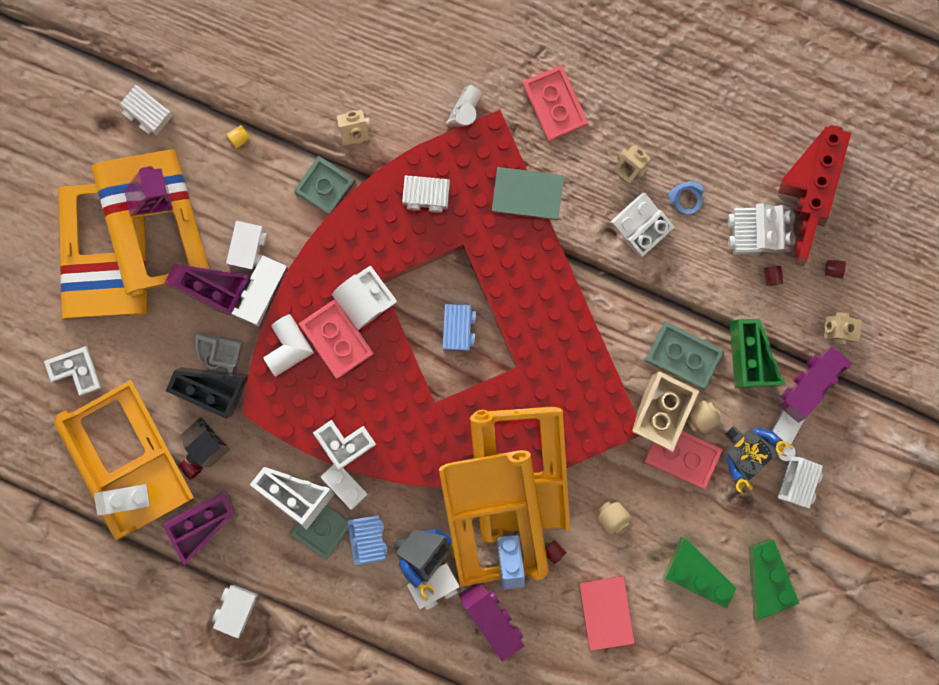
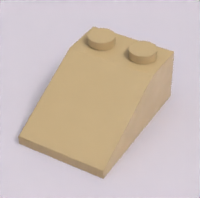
M660 371L652 375L642 397L632 432L673 452L699 391Z

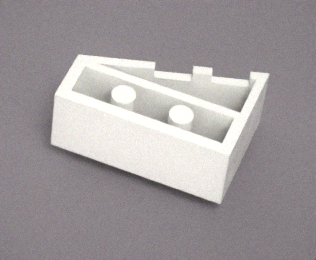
M262 255L250 278L251 282L247 291L244 290L241 295L243 300L239 309L234 308L232 314L242 321L262 328L274 295L289 268Z
M266 467L260 471L250 484L257 493L306 530L334 496L330 488L322 487L306 480L303 481Z

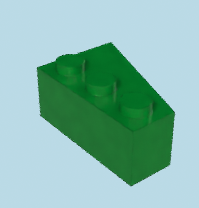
M760 318L738 319L730 322L735 389L786 385L777 367V360L773 357L770 350V343Z
M681 537L663 574V578L722 607L728 608L736 587L685 537Z
M768 539L748 547L753 619L760 620L800 604L775 541Z

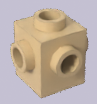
M362 110L349 111L346 114L337 116L343 145L359 144L369 140L368 131L372 129L369 117L364 118Z
M633 145L629 150L624 149L617 157L619 162L613 171L630 184L637 176L641 178L649 168L646 164L651 158L646 155L644 150Z
M837 312L836 316H826L824 338L833 340V344L846 345L847 342H859L862 320L850 318V314Z

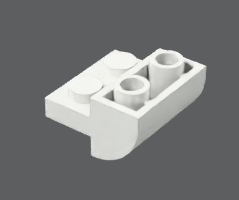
M643 192L610 221L620 233L622 240L642 257L675 228L663 211L659 210L647 194Z
M765 203L756 204L757 248L762 249V252H794V245L796 243V236L794 234L795 213L792 207L784 205L773 206Z
M371 266L350 277L332 293L334 299L358 330L397 303V300Z

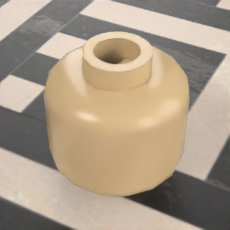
M703 400L692 407L689 413L690 419L687 422L694 432L699 430L705 434L720 424L719 417L722 415L712 401L708 403Z
M607 502L599 509L601 513L598 516V522L608 534L619 536L631 526L629 523L631 515L621 503L615 502L611 504Z

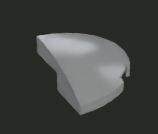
M197 333L195 347L199 361L204 360L205 365L209 368L208 370L236 373L243 342L222 336Z

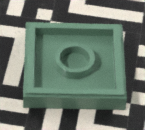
M318 156L295 188L294 193L329 215L340 204L355 180Z
M326 505L307 530L297 524L290 535L327 560L349 530L348 519Z

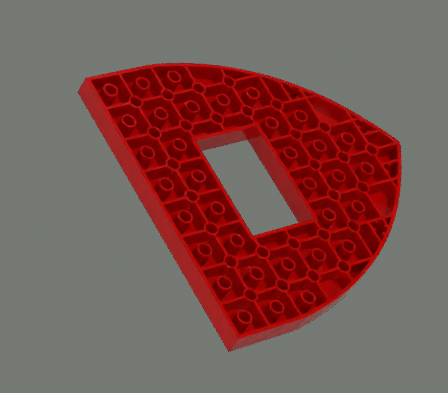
M501 110L476 119L467 126H460L418 144L404 152L361 183L316 229L284 276L264 319L253 353L244 393L242 411L247 418L291 446L331 465H334V463L313 432L331 420L344 438L364 426L376 445L343 467V469L385 481L426 487H442L439 473L441 466L474 459L470 417L478 410L501 411L543 407L562 409L566 468L639 437V435L632 432L637 416L550 220L492 212L497 167L528 171ZM405 176L449 179L448 209H443L441 213L430 212L429 208L420 207L418 211L408 210L407 206H404L402 203ZM464 249L516 368L435 403L392 306L377 316L372 322L358 330L374 355L337 380L299 323L333 301L332 293L342 283L369 266L373 268L382 282L385 283ZM290 314L314 354L275 377L263 357L283 346L271 325ZM534 418L495 422L497 454L520 450L528 451L531 454L533 473L542 472L543 455L540 420Z

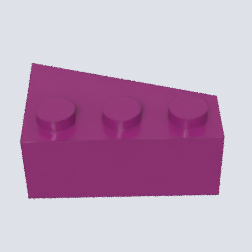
M152 166L141 168L124 190L130 217L173 210L168 186L161 168L153 169Z
M174 263L165 284L220 313L231 315L249 275Z
M832 346L818 357L816 355L812 356L806 363L808 366L805 372L801 371L794 378L795 385L792 388L788 387L780 397L783 400L778 406L795 421L801 422L807 418L825 397L824 395L829 388L839 381L837 378L840 374L849 369L853 363Z
M225 490L164 523L163 528L184 566L234 515L236 509Z
M483 583L471 585L458 594L464 607L502 662L525 647L521 641L524 637L517 626L514 628L511 626L509 621L512 618L505 608L500 610L497 605L500 602L493 591L489 593Z

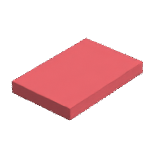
M562 65L522 82V86L548 142L588 126L589 123Z
M335 299L299 323L337 380L374 355L355 325Z
M682 431L673 452L652 442L644 463L705 490L723 449Z
M624 576L579 583L589 650L635 644Z

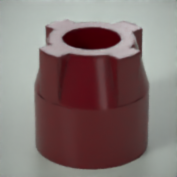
M826 261L825 276L843 279L846 261Z
M781 266L764 268L766 286L784 284Z
M187 457L178 465L189 480L195 478L203 470L202 466H194Z
M555 539L545 548L547 558L554 565L567 553Z

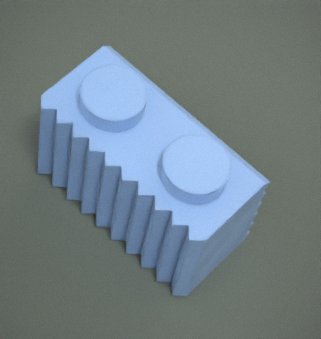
M445 304L443 350L470 351V346H474L475 333H470L471 324H475L476 311H471V305Z
M379 516L347 520L354 565L386 560L387 546L383 542L381 534L384 531L383 522L379 520Z
M518 535L499 537L497 539V550L502 588L504 590L525 587V576L520 538Z

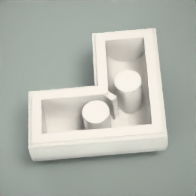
M473 85L464 88L446 122V126L456 129L474 122L476 118L475 107L483 94L478 88Z
M290 314L271 325L283 346L263 358L276 377L314 354Z
M87 346L44 361L50 381L55 382L73 376L79 396L92 394L102 389Z
M332 420L313 432L338 471L376 445L364 426L346 438L342 436Z

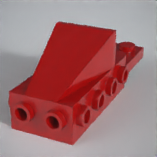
M830 125L829 127H824L823 131L784 176L778 193L800 198L796 213L800 214L798 220L803 221L799 236L803 238L802 241L798 240L793 257L797 258L796 265H805L817 225L824 227L829 218L851 136L850 132L842 131V128L839 126Z

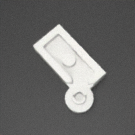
M783 410L772 431L783 441L792 444L804 420L798 423ZM787 446L784 448L783 452L787 457L779 453L777 455L783 461H790L791 456L796 454L795 448L790 449Z

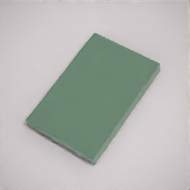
M497 167L492 212L558 220L564 175Z
M664 321L645 361L704 391L724 350Z

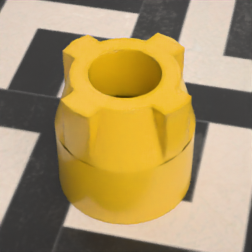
M241 125L226 134L235 149H238L250 139Z

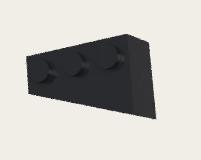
M181 367L173 372L166 392L227 419L233 415L247 383L248 375Z
M202 417L181 434L184 449L189 453L186 457L194 466L211 467L230 450Z

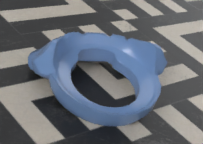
M683 182L671 189L668 199L681 213L691 214L700 209L703 202L702 194L705 189H703L699 182ZM684 190H690L697 198V203L692 209L687 210L680 205L681 192Z

